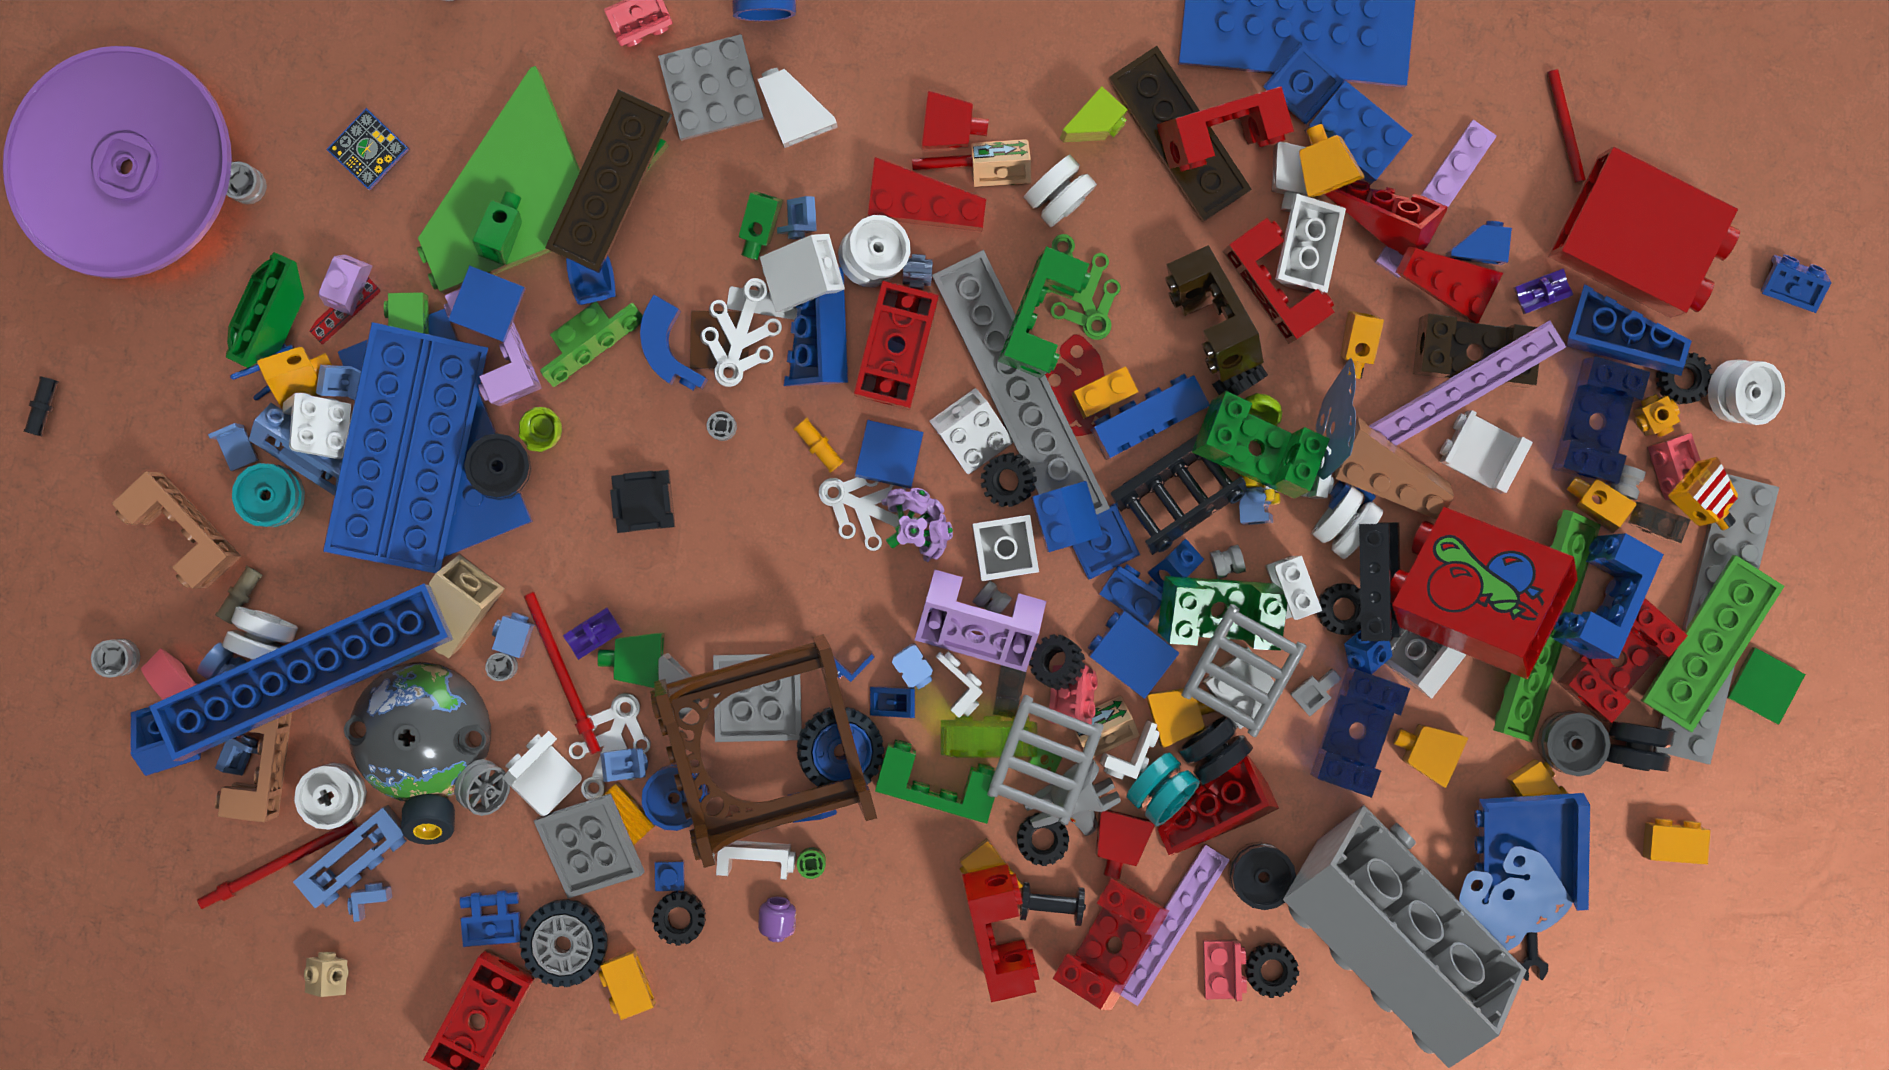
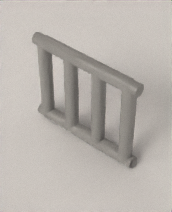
M1230 604L1181 695L1187 699L1193 697L1249 729L1248 733L1251 736L1257 737L1307 646L1301 642L1296 644L1239 613L1240 609L1236 605ZM1235 623L1289 653L1290 655L1282 669L1225 638L1232 624ZM1221 648L1275 678L1276 680L1268 694L1212 663L1218 649ZM1205 673L1261 703L1262 705L1255 718L1253 719L1198 688Z
M1024 695L987 795L996 798L1000 795L1059 818L1058 822L1068 825L1104 725L1101 723L1088 724L1034 703L1033 698ZM1028 714L1036 715L1087 735L1088 739L1083 752L1024 730ZM1020 740L1078 763L1073 780L1013 757L1018 741ZM1008 768L1068 790L1063 807L1004 785L1003 782Z

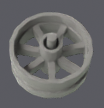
M485 759L473 761L459 774L455 782L454 793L456 800L463 807L480 816L495 812L504 804L510 792V785L502 779L506 772L491 761ZM495 770V773L489 777L490 771Z

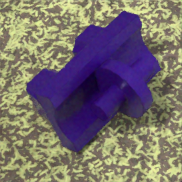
M1564 268L1514 287L1523 314L1573 296Z
M607 607L564 634L563 637L579 660L623 631Z

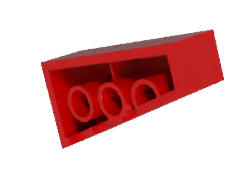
M877 157L874 158L868 217L881 215L902 223L982 232L986 207L985 198Z

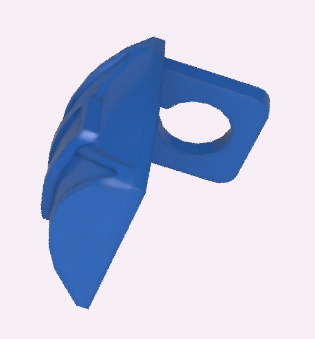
M607 256L600 273L566 258L570 286L579 305L602 301L616 296L615 278L609 256Z

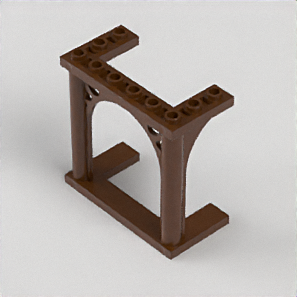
M824 634L813 637V643L670 683H666V679L654 682L655 690L650 691L655 718L658 719L662 736H669L671 746L666 747L670 764L676 763L679 774L674 775L678 792L684 790L687 801L682 802V807L686 820L692 818L694 829L689 830L693 853L696 861L702 860L704 868L715 865L714 856L722 848L759 831L857 803L866 821L877 818L870 789L863 776L837 680L839 675L832 649ZM821 668L851 778L763 802L741 800L720 789L705 770L700 753L702 730L713 709L725 698L741 690ZM708 698L709 704L706 708H702L693 700L700 699V702ZM682 708H692L699 714V721L694 724L686 723L680 718L679 711ZM679 727L693 731L694 739L691 741L685 740V738H688L687 734L680 730ZM686 750H689L693 753L687 756ZM694 759L699 761V765L696 767L691 765V761ZM692 773H699L695 779L693 778ZM702 784H706L710 791L700 802L699 799L703 794L702 788L699 789ZM714 797H721L723 799L722 810L716 815H708L706 812L708 802ZM730 805H736L740 811H731L732 815L727 816Z

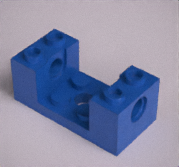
M1627 533L1597 536L1589 546L1590 554L1586 562L1614 577L1606 587V597L1602 605L1595 613L1591 611L1582 612V614L1564 612L1558 618L1554 627L1555 633L1552 639L1589 659L1619 658L1664 555Z

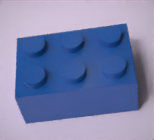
M1347 81L1338 88L1304 130L1306 132L1307 129L1313 126L1323 124L1327 138L1335 135L1341 136L1365 177L1363 179L1370 185L1378 179L1413 136Z

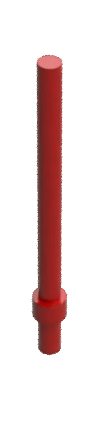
M534 592L524 596V599L577 721L575 726L578 734L583 735L590 754H596L602 750L593 732L595 726L592 719L588 718L537 597Z
M352 819L347 824L313 839L232 882L227 880L216 886V890L197 899L198 905L201 909H204L220 900L226 901L236 895L235 892L354 832L358 828L355 821Z

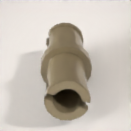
M246 566L235 586H230L228 597L215 615L225 622L232 624L231 619L235 608L242 607L244 603L250 601L249 595L263 575L255 569Z

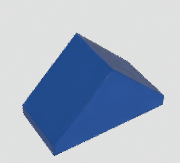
M870 687V716L915 718V687Z

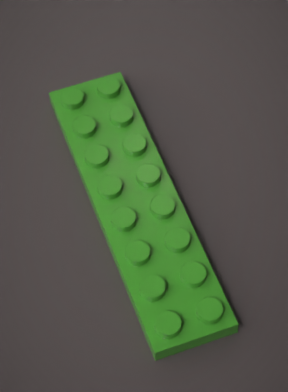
M1563 510L1562 516L1557 522V532L1553 544L1550 546L1553 549L1574 556L1578 578L1560 616L1564 612L1573 613L1589 564L1586 562L1590 554L1589 546L1597 538L1601 524L1568 510ZM1554 628L1528 680L1511 673L1509 682L1504 688V698L1500 710L1495 717L1494 731L1532 742L1563 646L1562 643L1552 639L1555 633Z

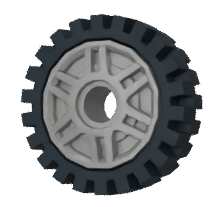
M570 899L552 901L540 907L530 916L521 933L520 954L525 961L524 965L527 970L530 969L531 975L541 979L542 983L546 985L552 984L553 987H571L587 980L598 970L607 951L608 938L605 932V925L599 919L600 916L596 912L594 913L588 905H583L576 900L570 901ZM561 936L567 937L571 942L570 949L563 950L559 948L557 938Z

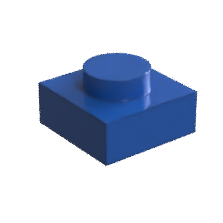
M655 861V891H684V861Z

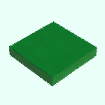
M1752 647L1728 692L1727 699L1779 725L1806 674Z

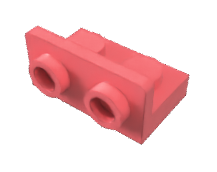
M1692 433L1648 447L1665 500H1671L1668 495L1697 461H1701Z
M1053 665L1052 673L1058 671L1063 665ZM1085 665V669H1080V672L1083 673L1081 678L1078 676L1075 678L1077 683L1074 685L1069 683V688L1067 689L1061 687L1060 690H1055L1051 688L1049 708L1092 725V718H1094L1096 711L1094 690L1097 689L1098 679L1096 672Z
M1237 939L1203 940L1204 998L1206 1000L1235 999L1236 1001H1242V993H1247L1246 976H1242L1241 965H1246L1245 947H1241Z

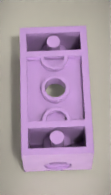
M460 289L445 295L448 303L444 304V308L448 317L451 314ZM513 321L505 342L499 344L505 360H509L512 363L479 376L482 384L478 386L484 400H489L490 403L497 406L505 405L542 389Z
M934 570L915 641L1026 672L1040 632L1046 601L1018 593L1012 617L956 602L963 577ZM971 631H979L983 635H976Z

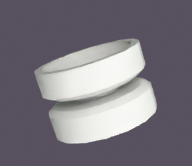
M1071 155L1066 156L1050 169L1023 197L1032 208H1038L1048 200L1051 201L1041 213V218L1050 228L1078 208L1085 201V197L1097 186L1096 182L1088 174H1082L1072 183L1070 182L1080 166Z
M872 215L862 219L841 241L838 249L840 266L844 274L858 285L863 287L881 286L882 281L888 282L907 264L910 256V240L905 229L897 221L887 216Z
M1738 359L1726 361L1717 367L1711 376L1708 386V401L1712 411L1719 419L1732 423L1766 424L1779 413L1785 398V383L1780 371L1774 365L1764 361Z
M1351 486V489L1333 510L1330 507L1326 510L1311 533L1322 543L1329 542L1336 536L1331 550L1342 559H1346L1360 546L1359 524H1377L1384 511L1374 502L1365 503L1360 507L1363 501V494L1354 486Z
M236 607L231 621L237 628L246 632L238 630L228 631L222 646L241 656L256 659L283 647V645L277 642H293L298 627L266 612Z
M333 762L313 768L302 776L296 786L294 801L297 812L306 823L315 828L329 830L347 824L360 814L366 803L367 790L363 778L355 769L346 764ZM331 791L334 794L332 799L328 796V793Z

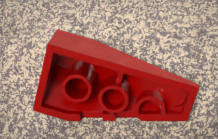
M1360 180L1325 194L1335 204L1346 208V213L1387 247L1398 251L1403 256L1408 246L1421 250L1427 248L1448 206L1422 195L1412 194V198L1396 195V189L1386 187V190L1372 189L1368 182Z
M1247 755L1218 778L1206 783L1204 786L1201 785L1195 791L1196 794L1157 830L1168 855L1171 856L1251 823L1279 809L1268 782L1249 755Z

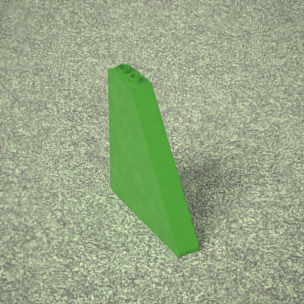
M536 66L528 70L418 237L421 245L417 247L419 256L423 263L428 262L432 272L428 274L430 283L434 290L439 289L443 294L461 288L469 265L494 275L551 252L545 246L580 173V169L542 75ZM507 191L521 197L517 210L520 213L522 223L505 266L478 256L473 238L491 201L501 203L504 193Z

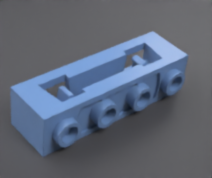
M270 403L254 420L249 441L335 496L342 459L292 451L289 448L291 415L284 414L282 409ZM269 436L274 437L276 439L274 444L275 446L271 445L265 440ZM280 443L284 446L281 451L276 448L280 446ZM325 471V478L327 480L333 476L336 478V486L321 477Z
M389 805L381 808L294 880L293 883L314 908L322 904L328 907L340 897L337 891L345 885L348 889L362 879L359 874L366 867L370 870L374 869L384 860L382 857L383 853L389 848L394 852L407 841L402 834L401 819ZM377 824L379 828L368 834L367 832ZM385 836L386 841L383 844L371 848L339 876L336 877L330 869L322 873L321 876H316L324 867L329 868L365 838L369 837L375 844ZM335 878L337 882L328 887L326 884Z

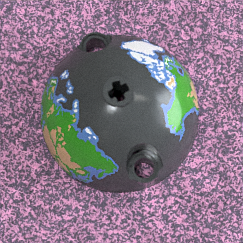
M418 662L399 665L375 678L356 701L351 717L344 726V734L349 740L351 755L362 776L384 795L406 802L411 797L423 794L440 795L445 798L455 795V782L459 774L473 761L486 760L491 742V723L482 697L465 677L442 665ZM357 721L362 722L366 726V734L363 737L358 736L354 731ZM409 730L410 734L415 736V740L411 741L410 744L409 740L404 738V734L409 732ZM471 731H477L481 734L482 742L479 746H474L470 743L469 734Z

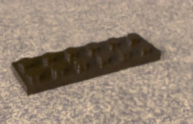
M1155 46L1108 78L1202 222L1252 190L1211 126L1207 127L1215 156L1206 159L1207 165L1180 172L1179 167L1169 169L1157 124L1200 110L1158 46Z
M619 89L617 90L545 246L547 250L600 273L672 117L671 113Z

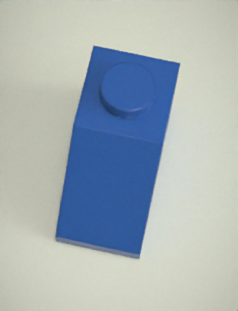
M1486 221V225L1478 227L1448 251L1446 257L1466 262L1495 265L1508 263L1512 228L1503 227V222Z

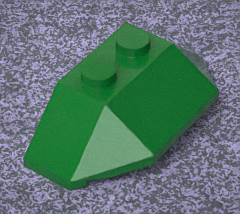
M273 252L269 260L262 263L252 273L228 326L226 358L249 368L256 364L258 360L269 357L281 350L305 298L295 261Z

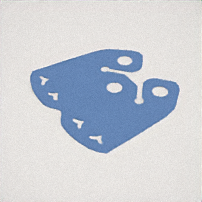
M1352 358L1345 364L1326 393L1316 422V432L1323 435L1326 427V437L1330 438L1328 447L1331 449V454L1329 455L1326 449L1323 467H1319L1317 476L1323 480L1328 478L1351 455L1356 425L1353 398L1356 377ZM1322 414H1324V416H1325V418H1324V423H1323V425L1321 426V425H1320V420H1321ZM1335 422V429L1331 434V425Z
M1515 846L1510 849L1503 863V868L1510 874H1529V880L1525 881L1524 879L1509 877L1494 886L1488 898V903L1483 904L1482 900L1486 897L1491 887L1493 877L1488 872L1471 871L1465 877L1459 897V902L1507 951L1519 945L1528 932H1542L1554 925L1568 912L1573 903L1545 857L1537 851L1521 846ZM1519 855L1524 856V865L1521 867L1514 866L1513 861L1515 857ZM1475 880L1483 882V887L1479 891L1471 889V884ZM1507 889H1512L1515 893L1511 900L1503 898V893ZM1564 904V906L1560 907L1559 911L1555 913L1556 905ZM1540 916L1547 918L1546 921L1542 920L1539 924H1536ZM1507 935H1515V938L1509 939V941L1505 943L1507 940Z

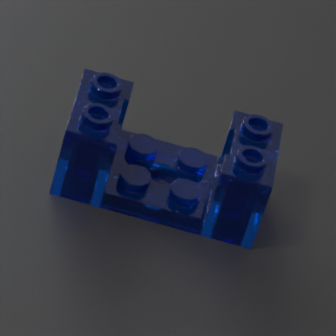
M1597 356L1583 359L1552 469L1592 481L1598 479L1606 485L1619 484L1627 457L1626 455L1619 454L1632 404L1635 401L1643 400L1650 372ZM1595 413L1603 418V426L1599 430L1593 429L1589 423L1590 417Z
M1348 667L1310 775L1319 780L1372 798L1381 770L1375 768L1393 716L1394 714L1401 716L1410 688ZM1359 722L1364 726V734L1362 737L1354 739L1351 737L1349 729L1352 724Z

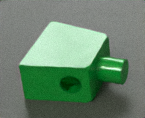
M506 191L501 203L495 201L489 203L473 238L478 256L506 266L522 223L520 213L517 210L521 201L520 196Z
M757 191L750 193L739 232V238L745 239L742 256L758 260L762 245L767 246L770 244L783 199ZM755 222L761 224V234L754 232Z
M664 633L615 639V650H598V667H614V680L655 688L654 682L659 680L658 659L664 655Z

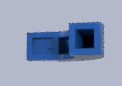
M653 295L644 311L640 328L641 345L649 365L663 380L671 385L676 377L680 376L679 383L693 391L696 386L703 390L708 379L678 362L670 350L669 335L681 311Z

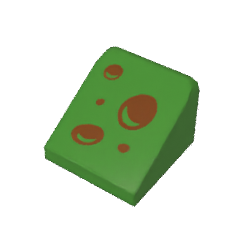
M1035 747L1028 763L1055 773L1062 757Z

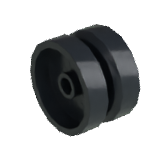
M498 433L483 436L474 442L467 452L464 464L466 477L473 488L485 497L495 500L510 499L521 493L529 483L532 472L530 457L521 443L511 436ZM497 461H501L503 464V469L499 472L492 468V466H497Z
M1222 716L1205 726L1204 729L1194 734L1178 750L1187 764L1201 760L1195 766L1193 772L1203 785L1230 770L1253 749L1244 735L1231 738L1238 726L1232 719L1226 716Z
M1618 721L1610 723L1609 736L1612 739L1626 741L1625 746L1610 744L1607 762L1622 764V767L1650 771V769L1669 771L1671 757L1667 753L1653 751L1654 746L1663 748L1673 746L1675 731Z
M1256 842L1247 844L1236 852L1230 861L1228 876L1230 886L1243 902L1252 908L1269 910L1285 903L1283 899L1296 878V872L1289 857L1272 844ZM1261 872H1264L1267 876L1263 881L1260 878L1258 879Z

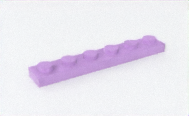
M1472 120L1421 195L1449 207L1497 135L1475 120ZM1385 246L1375 263L1395 277H1401L1395 272L1403 255Z
M1206 844L1202 846L1166 903L1165 908L1169 910V913L1122 991V997L1137 1006L1140 1004L1230 861L1227 857Z

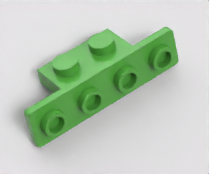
M598 302L592 303L550 334L562 354L540 370L541 374L553 387L564 382L581 367L590 363L596 356L607 348L612 347L626 334L635 330L642 322V313L634 303H630L609 319Z

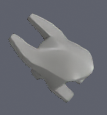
M1093 759L1072 817L1070 818V822L1074 823L1085 836L1091 835L1098 827L1095 811H1106L1121 802L1117 791L1099 799V796L1111 791L1115 786L1111 778L1093 785L1092 782L1099 772V767ZM1078 763L1069 768L1063 776L1073 780ZM1050 784L1033 796L1063 807L1068 790ZM1024 805L1027 811L1033 809L1031 807ZM1042 812L1032 818L1030 822L1034 828L1056 823L1059 818Z

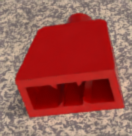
M928 91L922 150L968 148L970 135L987 136L989 119L972 117L973 104L970 102Z
M1109 809L1099 812L1096 855L1107 859L1103 875L1120 879L1124 864L1137 866L1155 826L1150 820Z

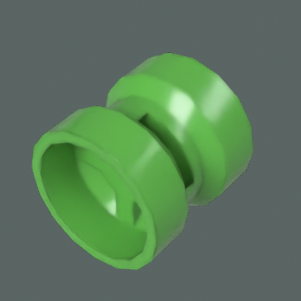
M816 847L804 849L797 860L798 872L807 879L819 877L826 866L825 854Z

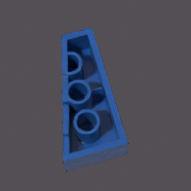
M1584 284L1568 337L1567 347L1681 376L1692 340L1659 323L1652 322L1643 317L1639 312L1632 311L1618 304L1616 300L1608 296L1605 297Z
M1183 374L1170 381L1172 387L1164 391L1158 387L1145 394L1147 400L1136 404L1133 400L1119 408L1120 414L1111 418L1108 413L1095 420L1096 426L1090 431L1105 459H1110L1207 408L1210 404L1195 375L1187 378L1186 374Z

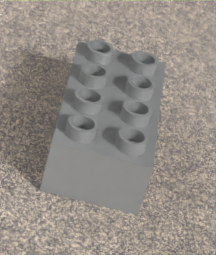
M1363 805L1317 840L1283 900L1288 904L1293 919L1300 926L1307 929L1311 928L1329 946L1330 953L1335 962L1345 970H1353L1371 989L1372 997L1377 1005L1387 1012H1394L1412 1030V1036L1416 1044L1424 1052L1435 1054L1450 1068L1500 1035L1526 969Z

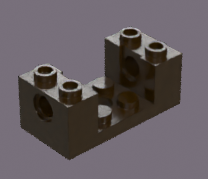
M1207 245L1166 264L1169 276L1165 277V280L1171 291L1168 294L1175 308L1180 306L1183 314L1186 316L1213 303L1217 314H1223L1226 318L1225 321L1203 331L1206 342L1202 343V347L1207 356L1205 362L1211 374L1217 373L1219 379L1223 382L1264 363L1259 333L1210 246Z
M1426 314L1419 318L1413 374L1450 379L1537 327L1517 324L1502 327L1457 321V317ZM1471 344L1477 345L1481 350V356L1477 361L1471 360L1467 356V348ZM1539 363L1502 385L1520 388L1536 386Z

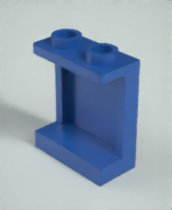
M1122 610L1120 614L1114 612L1105 624L1108 627L1102 637L1097 635L1088 646V649L1091 650L1088 656L1145 699L1179 655V652L1126 611Z

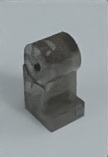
M1636 502L1628 524L1670 543H1682L1691 519L1669 513L1642 502Z
M1000 665L993 715L1015 719L1026 672Z

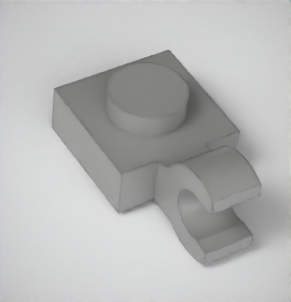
M1331 669L1319 681L1310 676L1290 694L1303 710L1311 716L1331 699L1326 691L1342 678L1335 670Z

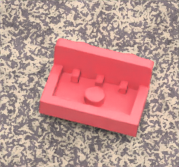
M623 0L604 9L620 46L625 44L627 47L634 46L643 40L642 37L651 33L654 36L662 34L669 29V25L673 24L663 0Z

